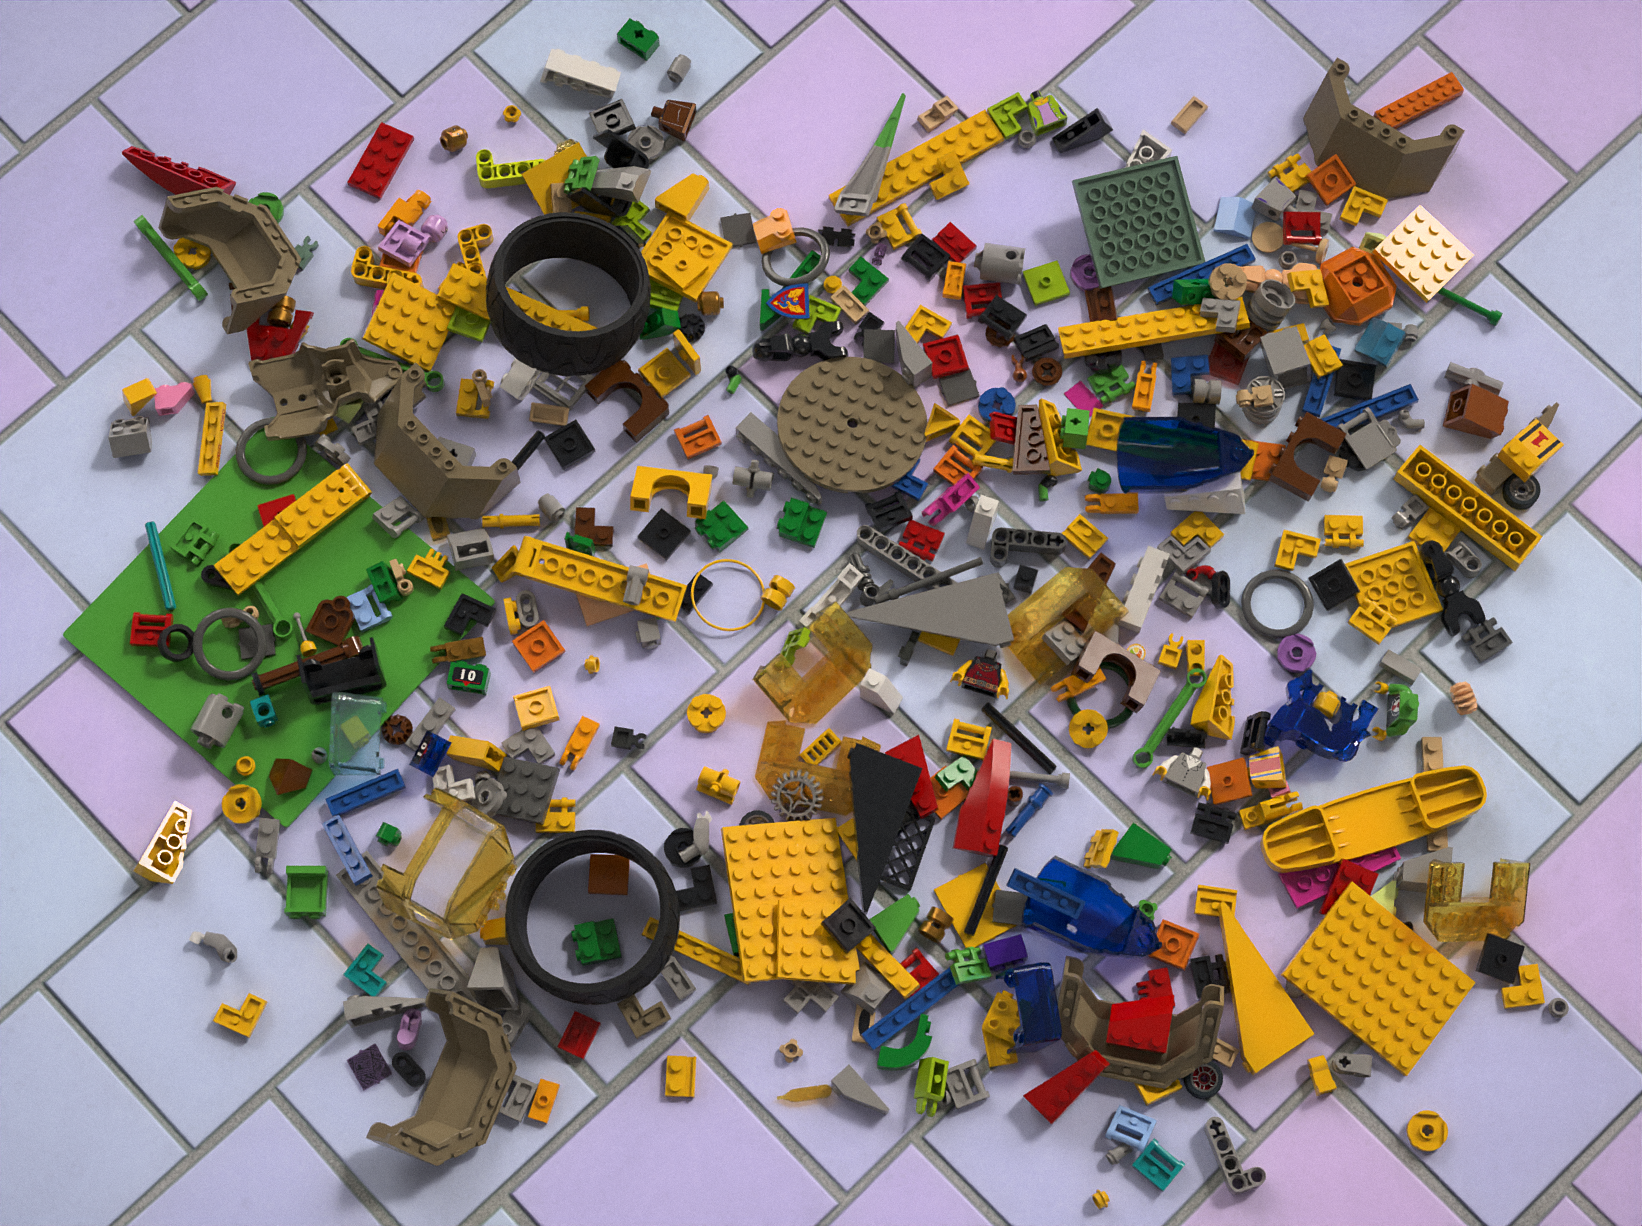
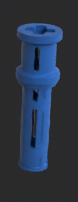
M1041 783L1038 785L1037 791L1028 797L1026 806L1008 828L1005 829L1008 834L1011 833L1012 837L1015 838L1036 810L1042 809L1043 803L1049 796L1052 797V791Z

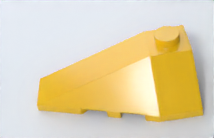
M1041 398L1039 400V414L1051 474L1048 475L1060 476L1081 472L1082 468L1076 449L1072 450V448L1063 447V439H1060L1062 419L1055 404Z
M1223 655L1218 656L1193 708L1190 724L1197 730L1204 729L1209 736L1231 740L1235 725V716H1231V706L1234 705V699L1231 698V688L1234 687L1233 664Z
M176 801L173 802L133 872L149 881L174 883L183 867V856L186 849V838L192 810Z

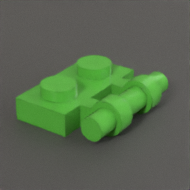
M597 156L581 157L580 161L577 159L573 160L572 165L568 169V178L564 182L565 194L571 192L572 189L577 190L582 187L587 191H591L600 161Z
M1122 364L1120 367L1112 369L1111 373H1095L1087 378L1096 396L1102 392L1105 395L1100 398L1102 404L1111 403L1117 397L1123 394L1127 395L1130 393V390L1135 388L1133 381L1128 384L1124 382L1129 379V375ZM1118 385V389L1114 391L1110 390V388Z
M192 517L170 545V548L186 559L192 553L195 556L191 562L197 566L200 561L206 558L205 554L208 550L215 546L216 540L220 535L215 531L210 536L206 535L209 527ZM203 540L205 542L199 550L195 548Z
M966 947L965 950L953 949L951 952L945 953L947 961H955L950 966L956 985L987 980L992 977L986 959L978 958V955H981L979 947Z

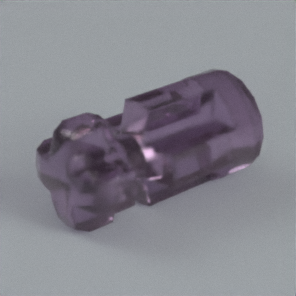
M877 243L874 253L876 258L872 259L873 265H882V260L880 259H884L888 248L887 245Z

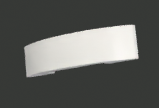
M849 563L839 574L835 583L799 621L811 630L812 633H815L847 600L864 575Z

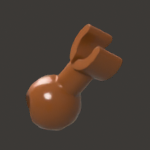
M1012 355L1011 362L1015 365V371L1012 374L1013 379L1016 382H1024L1027 378V373L1022 366L1024 356L1021 355V360L1018 363L1014 358L1015 356Z

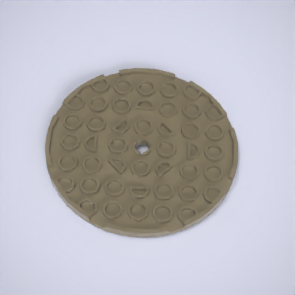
M838 357L816 363L801 372L790 383L779 404L777 433L787 459L794 468L796 467L805 475V478L835 492L847 494L848 492H861L865 494L892 486L914 468L922 455L927 438L924 435L927 426V415L917 391L911 384L908 385L897 371L871 359ZM854 420L857 427L850 428L847 423Z

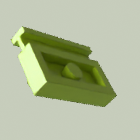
M650 279V308H665L678 311L683 296Z

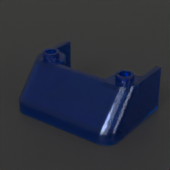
M1038 962L1008 968L995 976L996 980L1004 979L1009 988H1015L1021 1026L1017 1027L1013 1033V1040L1016 1045L1008 1049L1007 1054L1034 1053L1061 1039V1021L1053 971L1049 962Z

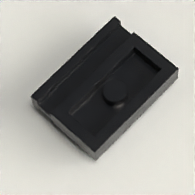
M1047 324L1018 335L1013 339L1026 362L1059 348V343L1055 341V337Z

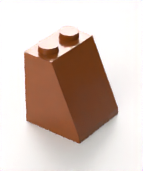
M1470 384L1450 393L1443 427L1488 439L1500 436L1504 430V421L1508 413L1509 401L1474 384Z

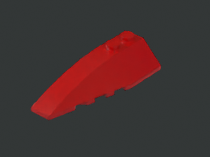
M131 146L122 151V155L138 170L175 195L213 187L224 189L223 192L230 195L236 186L235 181L202 167L194 169L188 167L189 163L181 162V164L171 162V158L166 156L155 157V153Z
M998 739L991 740L982 760L983 763L980 770L977 771L974 783L967 793L968 796L964 804L960 808L953 849L986 857L997 856L1007 803L1011 764V743Z

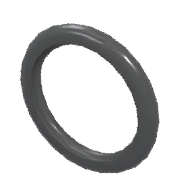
M804 227L793 228L795 236L809 237L820 247V261L810 273L798 278L779 276L771 267L772 250L762 254L761 263L765 275L772 282L785 287L814 281L825 270L830 257L829 245L820 233Z
M265 418L248 426L241 434L236 446V460L239 468L245 476L259 484L273 485L289 480L299 472L306 460L307 443L305 437L295 438L298 447L297 458L294 464L284 473L266 476L255 472L249 466L245 457V448L249 438L258 430L265 428L264 426L269 425L274 418Z
M1268 570L1253 577L1247 583L1241 599L1242 612L1249 625L1258 633L1275 639L1289 637L1301 632L1308 625L1314 609L1313 597L1305 582L1297 575L1283 570ZM1270 579H1283L1291 582L1299 589L1304 599V610L1296 624L1285 629H1272L1264 626L1256 619L1251 609V597L1259 584Z
M221 608L205 616L198 624L192 642L193 653L200 667L210 676L226 681L239 680L253 673L262 663L267 647L266 635L258 620L250 613L237 608ZM232 617L246 622L256 636L257 648L253 659L248 665L236 671H224L214 667L209 663L203 652L202 641L207 628L216 620Z

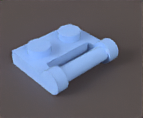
M372 584L346 597L350 601V608L355 615L361 632H365L393 618L386 605L379 602ZM369 595L373 596L381 613L378 617L375 616L367 599Z
M1119 1105L1105 1138L1110 1140L1113 1138L1144 1153L1157 1120ZM1120 1128L1142 1137V1139L1139 1141L1115 1130Z

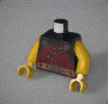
M987 649L984 658L975 656L974 660H968L951 677L950 682L952 683L953 680L958 681L957 686H961V688L993 698H999V695H1004L1008 699L1009 682L1005 670L1001 669L1002 664L995 661L996 651Z

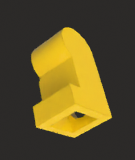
M1187 640L1185 643L1187 674L1195 668L1204 671L1205 640ZM1199 672L1190 674V676H1202Z
M1320 1055L1307 1059L1309 1074L1316 1095L1319 1096L1335 1091L1337 1087L1332 1079L1325 1056Z

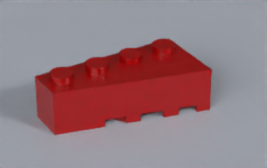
M1095 1050L1023 1096L1053 1124L1102 1074L1110 1063Z

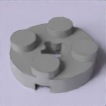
M638 126L630 132L628 143L646 154L649 162H651L663 152V135L654 126ZM649 140V146H643L642 141L646 142Z
M322 434L315 442V446L321 452L324 450L328 459L341 467L351 459L344 452L345 448L339 443L334 445L325 434Z
M487 778L489 780H482L475 785V799H472L470 809L481 817L492 818L502 805V802L505 801L507 793L500 782Z

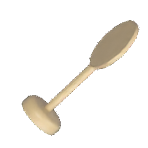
M1274 222L1259 224L1252 233L1253 245L1262 252L1271 253L1277 251L1283 245L1282 227ZM1322 239L1318 248L1299 243H1291V245L1317 252L1315 260L1316 263L1321 264L1324 262L1328 251L1329 239Z

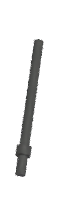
M979 557L899 589L893 588L888 590L886 594L875 597V604L898 599L899 596L983 564V561Z

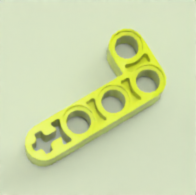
M482 149L476 154L479 182L483 188L487 189L526 184L524 178L519 173L527 171L545 161L544 159H535L494 165L493 156L489 150ZM483 159H488L487 162H481ZM504 173H508V174H509V175L506 176V177L501 176V175L504 174ZM487 175L491 176V177L488 178V179H484V178H483L484 176H487Z

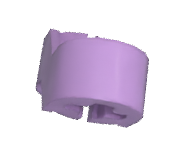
M408 1009L401 1019L397 1043L398 1047L405 1051L411 1050L418 1040L422 1016L421 1012L417 1009Z

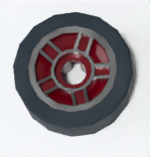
M1212 1061L1207 1064L1204 1063L1196 1068L1194 1072L1184 1077V1085L1187 1091L1198 1099H1209L1215 1096L1223 1084L1222 1071ZM1204 1075L1207 1076V1082L1205 1083L1200 1081V1077Z

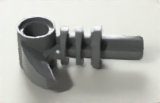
M853 553L849 556L851 565L864 575L857 586L859 590H862L860 602L865 607L875 605L874 598L886 594L890 590L893 581L890 579L881 587L874 584L869 573V566H864L859 553Z

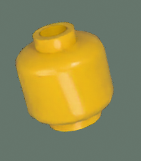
M1332 691L1320 692L1312 704L1313 714L1324 721L1334 718L1341 704L1337 699V694Z

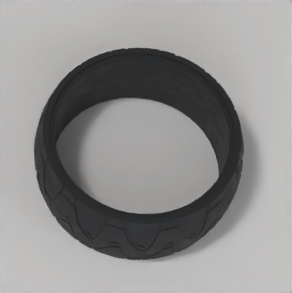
M549 213L520 224L503 240L490 265L486 281V307L497 339L520 362L531 368H536L538 371L553 375H589L616 364L627 355L640 337L650 308V278L645 259L639 248L636 247V244L620 229L618 230L614 225L590 215H582L581 213ZM552 258L575 259L592 264L612 276L625 291L631 307L622 317L601 328L587 331L560 330L539 323L525 314L514 303L505 284L517 271L531 263Z
M580 830L564 834L538 848L522 865L511 884L507 897L505 912L506 933L518 964L524 973L541 989L572 1003L583 1005L609 1004L638 993L648 986L664 969L678 939L680 927L679 902L674 884L667 870L644 846L627 836L616 834L612 831ZM591 853H608L622 856L646 870L653 878L658 891L660 919L656 935L647 952L632 968L623 974L597 983L570 982L545 971L539 965L531 950L527 934V916L530 903L541 882L560 864L577 856Z

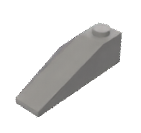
M635 166L597 170L591 191L589 192L639 203L651 170Z
M353 995L348 997L347 1001H343L345 1019L351 1028L405 1013L408 1009L426 1007L425 998L359 997V995Z

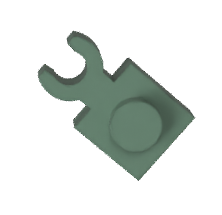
M309 236L305 237L303 246L297 244L295 250L301 257L298 267L301 270H304L314 257L311 251L316 250L319 246L318 241L309 245L308 243L311 240Z

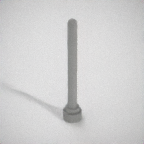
M1010 771L1009 778L1056 783L1061 788L1069 789L1070 773L1062 772V774L1054 776Z

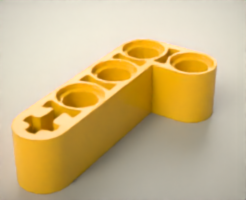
M480 224L461 230L457 237L466 269L473 272L480 271L479 275L486 277L478 249L491 245L494 238L491 227L487 224ZM483 233L489 234L486 237H481ZM466 238H470V239H471V240L468 241V242H463V240L466 239ZM471 254L476 255L474 258H467Z
M361 246L356 250L351 267V273L356 284L384 290L391 274L395 273L424 288L419 274L374 265L372 251L367 246ZM364 255H368V256H369V257L366 258V259H361V257L364 256ZM365 272L363 275L357 276V273ZM378 275L382 276L380 279H374Z

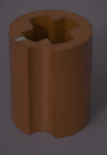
M1011 786L1008 789L1007 804L1012 807L1018 806L1022 801L1023 791L1018 786Z

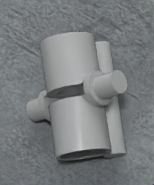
M751 460L749 468L735 467L732 484L745 486L747 497L750 498L754 497L757 489L770 491L774 477L772 472L760 471L758 460Z

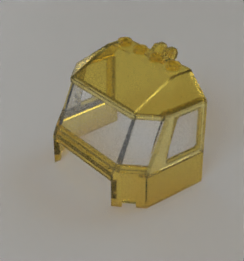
M434 788L431 795L426 794L423 798L441 807L439 815L405 872L402 873L382 864L381 871L384 872L382 880H378L376 888L386 909L452 940L477 932L481 926L483 927L486 924L487 915L490 910H499L500 904L497 903L498 899L505 900L506 894L504 891L507 887V881L510 876L515 874L517 864L504 825L460 798Z

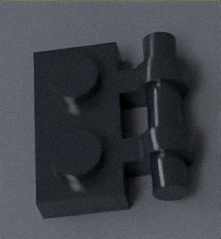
M1198 802L1197 810L1204 811V814H1195L1190 834L1228 844L1234 824L1226 821L1227 818L1235 820L1236 813L1229 811V808L1224 807L1221 809L1212 806L1211 803L1204 804ZM1210 813L1221 816V819L1210 818L1209 815Z
M1222 954L1215 955V963H1211L1210 956L1189 960L1197 999L1201 998L1204 987L1209 984L1224 986V995L1230 994V980L1227 979L1225 970L1227 965L1226 961L1223 960ZM1213 970H1218L1220 980H1214Z

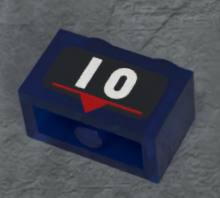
M427 730L409 765L434 777L451 742Z

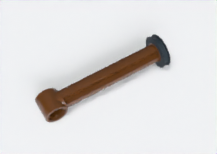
M352 636L343 640L342 645L302 660L305 662L308 659H315L321 665L359 656V651L363 645L359 636ZM298 661L261 675L257 674V671L251 673L253 677L252 683L259 696L265 694L264 691L267 688L300 677Z

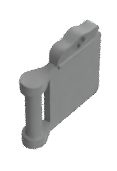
M1369 407L1365 408L1363 413L1347 423H1341L1336 426L1337 429L1347 433L1344 439L1365 469L1371 468L1397 451L1396 447L1401 442L1396 428L1391 426L1387 420L1378 422ZM1366 419L1371 422L1352 435L1348 433V430Z

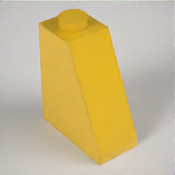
M692 173L655 198V208L665 213L670 211L690 221L709 191V181L702 175Z
M450 735L444 752L453 760L500 772L504 757H507L506 753L489 741Z

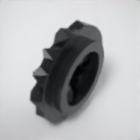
M685 313L684 316L679 317L681 325L679 330L688 342L697 341L703 336L705 323L700 316L698 317L694 313L688 315ZM688 322L691 323V325H695L693 327V333H691L689 328L685 329L687 327Z

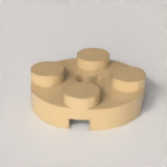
M1224 263L1216 267L1209 276V285L1213 296L1222 300H1235L1240 297L1247 286V276L1243 270L1231 263ZM1230 278L1232 286L1225 287L1223 280Z

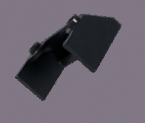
M610 129L593 136L594 140L607 148L604 159L610 167L635 166L648 169L649 159L647 155ZM583 187L567 194L569 199L587 211L615 218L627 215L632 205V201L602 195L599 197Z
M373 637L369 638L371 645L362 647L359 651V656L321 665L315 659H308L303 662L301 655H296L302 685L311 704H324L378 691L386 687L385 675Z

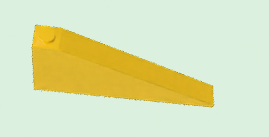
M1222 901L1218 905V912L1230 980L1240 1055L1243 1061L1242 1066L1247 1073L1251 1072L1254 1075L1313 1036L1314 1032L1231 910Z

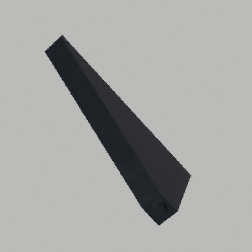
M856 743L855 748H850L847 758L850 759L848 767L862 912L867 915L923 768Z

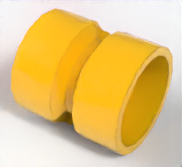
M774 575L769 583L770 588H766L760 598L769 607L782 611L787 603L786 597L791 596L795 586L784 577Z

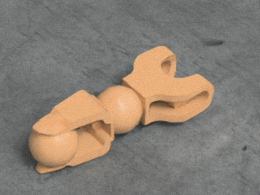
M1298 263L1290 270H1283L1282 273L1276 269L1265 271V268L1261 265L1240 267L1247 276L1245 291L1255 293L1260 284L1268 279L1277 280L1290 289L1286 274L1294 271L1317 270L1316 265L1308 263ZM1230 278L1223 280L1225 285L1232 286ZM1306 291L1292 292L1295 296V303L1309 304Z

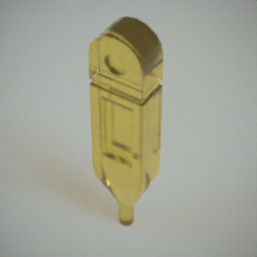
M826 1084L796 1088L783 1096H777V1100L784 1099L790 1102H802L819 1098L823 1099L831 1096L832 1089Z

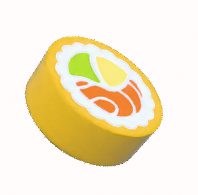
M1132 644L1128 647L1127 650L1136 654L1144 660L1146 652L1143 646Z

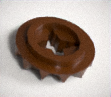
M998 319L994 320V322L998 323L1005 329H1010L1009 326L1005 325ZM988 326L985 332L987 341L992 346L999 348L1008 347L1015 337L1014 334L1009 342L1003 336L997 339L996 331Z
M1041 358L1034 364L1032 375L1036 383H1040L1042 386H1052L1058 383L1062 377V367L1053 358ZM1052 368V370H1051V372H1050L1051 376H1049V375L1043 376V374H1044V370H1043V369H1045V370L1047 371V370H1049V369Z
M399 714L390 716L387 721H384L382 727L384 739L393 745L404 744L413 733L411 721L406 716ZM401 724L400 729L402 732H396L395 734L391 726L397 727Z

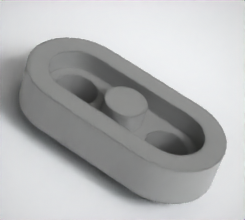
M528 590L519 592L516 596L519 619L523 627L530 629L539 623L535 596ZM528 599L529 603L523 604V601ZM528 617L533 618L531 622L526 621Z

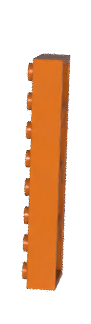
M1450 72L1375 111L1373 117L1397 129L1461 96L1464 88L1453 72Z

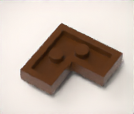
M576 507L575 534L592 539L594 546L613 547V526H595V508Z

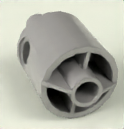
M985 243L984 250L976 253L974 267L980 271V279L1020 285L1025 248Z
M211 693L207 697L190 729L192 733L199 737L197 743L208 749H211L213 745L225 748L244 710L243 706L237 703H229L227 701L228 698L219 693L217 695Z

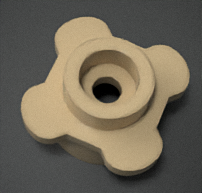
M876 222L866 230V235L871 238L873 244H877L881 238L887 236V231L883 230L880 222Z
M791 1039L779 1048L780 1052L785 1055V1060L788 1063L793 1062L794 1058L803 1055V1050L799 1048L795 1039Z

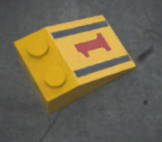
M1536 419L1501 449L1497 457L1523 482H1526L1564 444Z

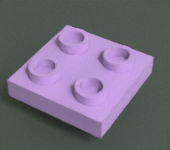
M398 220L380 243L378 250L411 267L430 241V236Z

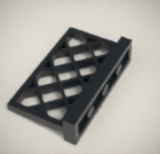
M907 808L906 812L909 813L912 820L905 824L902 823L900 826L905 839L898 842L895 840L893 845L899 857L892 860L888 858L886 865H889L893 875L888 877L882 875L880 880L911 891L936 818L929 815L922 818L930 821L927 829L921 831L917 824V821L921 819L918 812ZM914 823L918 833L909 837L904 826ZM919 835L923 842L922 846L914 849L910 839ZM907 841L912 851L902 855L898 844ZM913 853L916 863L908 867L904 857ZM901 859L905 869L896 873L892 862ZM907 871L910 878L908 885L901 883L897 875Z

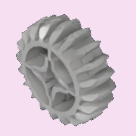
M790 770V777L787 773H783V779L778 777L776 780L780 785L773 784L772 786L777 791H772L771 796L777 798L772 799L771 803H778L774 810L781 809L780 817L784 813L787 814L785 818L787 821L790 816L793 817V821H797V817L800 818V821L805 820L804 815L810 820L812 818L811 813L816 815L818 813L816 808H821L822 806L817 801H823L824 797L818 795L823 793V789H816L820 782L813 783L816 778L814 775L810 779L807 778L809 775L807 771L804 776H801V770L797 771V775H795L793 770ZM793 781L800 782L797 788L784 787ZM805 784L810 788L813 799H810V796L805 794ZM801 788L800 796H802V798H799L798 800H796L795 804H793L795 799L792 794H796V792H798V790ZM782 793L789 798V807L783 802ZM798 804L810 805L805 810H795V807Z

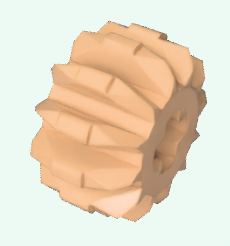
M1465 681L1451 686L1450 694L1457 713L1468 715L1477 710V700L1469 683Z

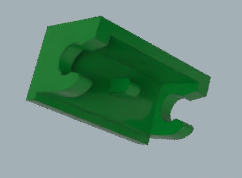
M381 561L366 569L380 603L390 605L391 600L396 599V601H400L403 599L398 591V585L392 570L387 563Z

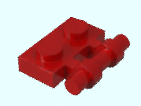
M910 520L902 537L909 541L908 543L900 541L898 545L919 556L924 561L927 559L933 562L936 555L930 553V549L938 552L945 533ZM914 543L924 546V549L915 547Z

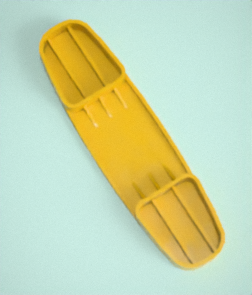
M1465 765L1417 773L1411 778L1366 789L1319 806H1310L1269 825L1264 831L1260 842L1261 851L1267 865L1279 873L1340 863L1341 858L1346 860L1360 858L1435 833L1476 814L1486 802V787L1478 771Z

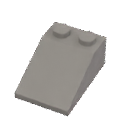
M897 321L895 340L903 375L902 378L908 385L911 384L916 388L931 377L932 361L901 322Z

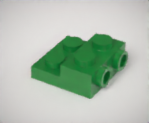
M791 497L790 502H785L783 512H785L784 518H780L776 529L779 530V536L815 548L827 516V511L811 507L809 503Z
M724 500L711 511H707L706 519H696V527L694 528L701 537L704 535L708 540V545L719 553L749 530L748 526Z
M614 918L574 925L575 930L571 931L573 942L578 943L579 948L575 950L577 961L582 962L583 966L622 958Z

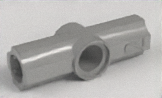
M1450 362L1444 377L1463 385V387L1474 384L1498 396L1504 383L1486 376L1480 369H1468Z

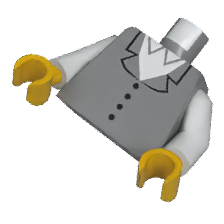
M1196 747L1192 748L1189 755L1181 752L1179 756L1174 755L1167 759L1160 766H1157L1152 774L1153 776L1159 774L1161 781L1163 780L1164 783L1197 798H1200V795H1204L1206 801L1209 799L1211 793L1210 775L1206 769V763L1200 761L1203 751Z

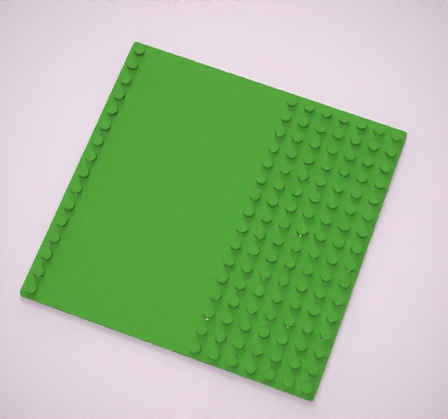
M265 428L258 430L248 440L245 448V457L249 466L255 472L266 476L279 475L287 471L294 464L298 453L295 438L268 441ZM307 445L306 460L299 472L289 480L273 485L259 484L245 476L238 466L235 454L220 469L218 475H215L158 534L176 604L175 609L168 611L165 608L150 544H148L63 633L65 639L235 785L244 784L256 788L261 797V807L274 819H279L280 824L285 828H288L361 749L359 747L354 749L340 728V725L356 715L370 737H372L382 727L384 721H387L440 664L433 663L432 659L446 656L445 650L431 652L430 647L462 640L477 624V622L470 620L462 636L445 629L444 625L461 593L491 607L495 604L491 596L459 570L455 571V567L448 561L443 568L450 571V575L442 589L409 574L407 569L416 554L425 558L432 547L409 528L401 532L399 537H391L372 518L373 513L381 509L382 506L369 496L260 579L282 617L291 622L294 634L288 640H280L273 631L276 638L274 642L276 655L265 656L260 666L253 673L257 671V674L261 675L297 661L296 655H301L302 659L307 658L302 656L300 649L303 638L297 621L293 618V614L296 612L301 615L300 621L307 640L314 642L317 648V652L313 655L338 647L306 632V628L318 604L322 600H333L337 596L348 597L367 588L372 584L366 571L367 568L384 561L392 570L389 561L397 559L398 564L402 563L406 574L403 575L404 579L410 580L413 584V592L408 596L402 595L403 599L400 601L394 599L390 601V605H386L387 610L393 616L391 620L361 632L355 619L346 636V639L352 636H359L363 647L371 645L369 638H374L387 684L385 688L314 705L310 703L300 676L267 688L264 691L265 694L259 696L258 691H255L251 674L239 680H220L210 676L200 667L194 653L185 660L172 662L161 655L158 647L131 646L130 636L134 612L148 615L173 614V625L183 624L195 632L202 619L213 611L221 608L243 610L247 606H254L259 612L257 620L261 625H274L251 587L238 596L233 589L229 590L207 585L201 577V572L204 567L214 565L227 555L226 548L230 543H243L264 527L257 505L294 494L297 500L337 470L309 445ZM192 517L209 527L206 535L210 536L213 531L220 535L216 540L215 546L208 550L205 554L206 558L200 561L197 566L191 562L195 555L191 553L186 559L170 548V545ZM399 521L393 526H398L401 522ZM201 540L195 548L199 550L205 542ZM211 574L209 579H213L215 574ZM367 596L375 616H380L381 613L373 596ZM221 619L212 623L207 628L202 641L203 652L209 663L224 671H236L248 665L253 658L242 660L241 649L238 643L240 642L239 628L250 626L246 622H242L237 627L225 628ZM140 622L139 625L164 627L165 623ZM280 625L277 628V633L280 635H285L290 631L288 626ZM180 632L171 633L170 648L168 649L175 654L184 653L188 647L186 636ZM211 693L215 695L218 693L228 698L227 701L229 703H237L244 707L243 715L225 748L213 745L211 749L200 745L197 743L199 737L190 730L207 697ZM269 695L279 721L274 722L275 724L270 727H260L256 721L250 701ZM262 710L260 716H266L269 710ZM317 747L324 748L328 754L327 760L322 764L315 763L311 757L312 751ZM316 752V753H315V754H317V755H319V756H322V757L324 756V754H321V753H319V752ZM244 756L251 757L256 764L254 772L248 776L240 775L236 770V762ZM275 759H292L312 769L313 771L306 789L302 788L277 795L269 778Z

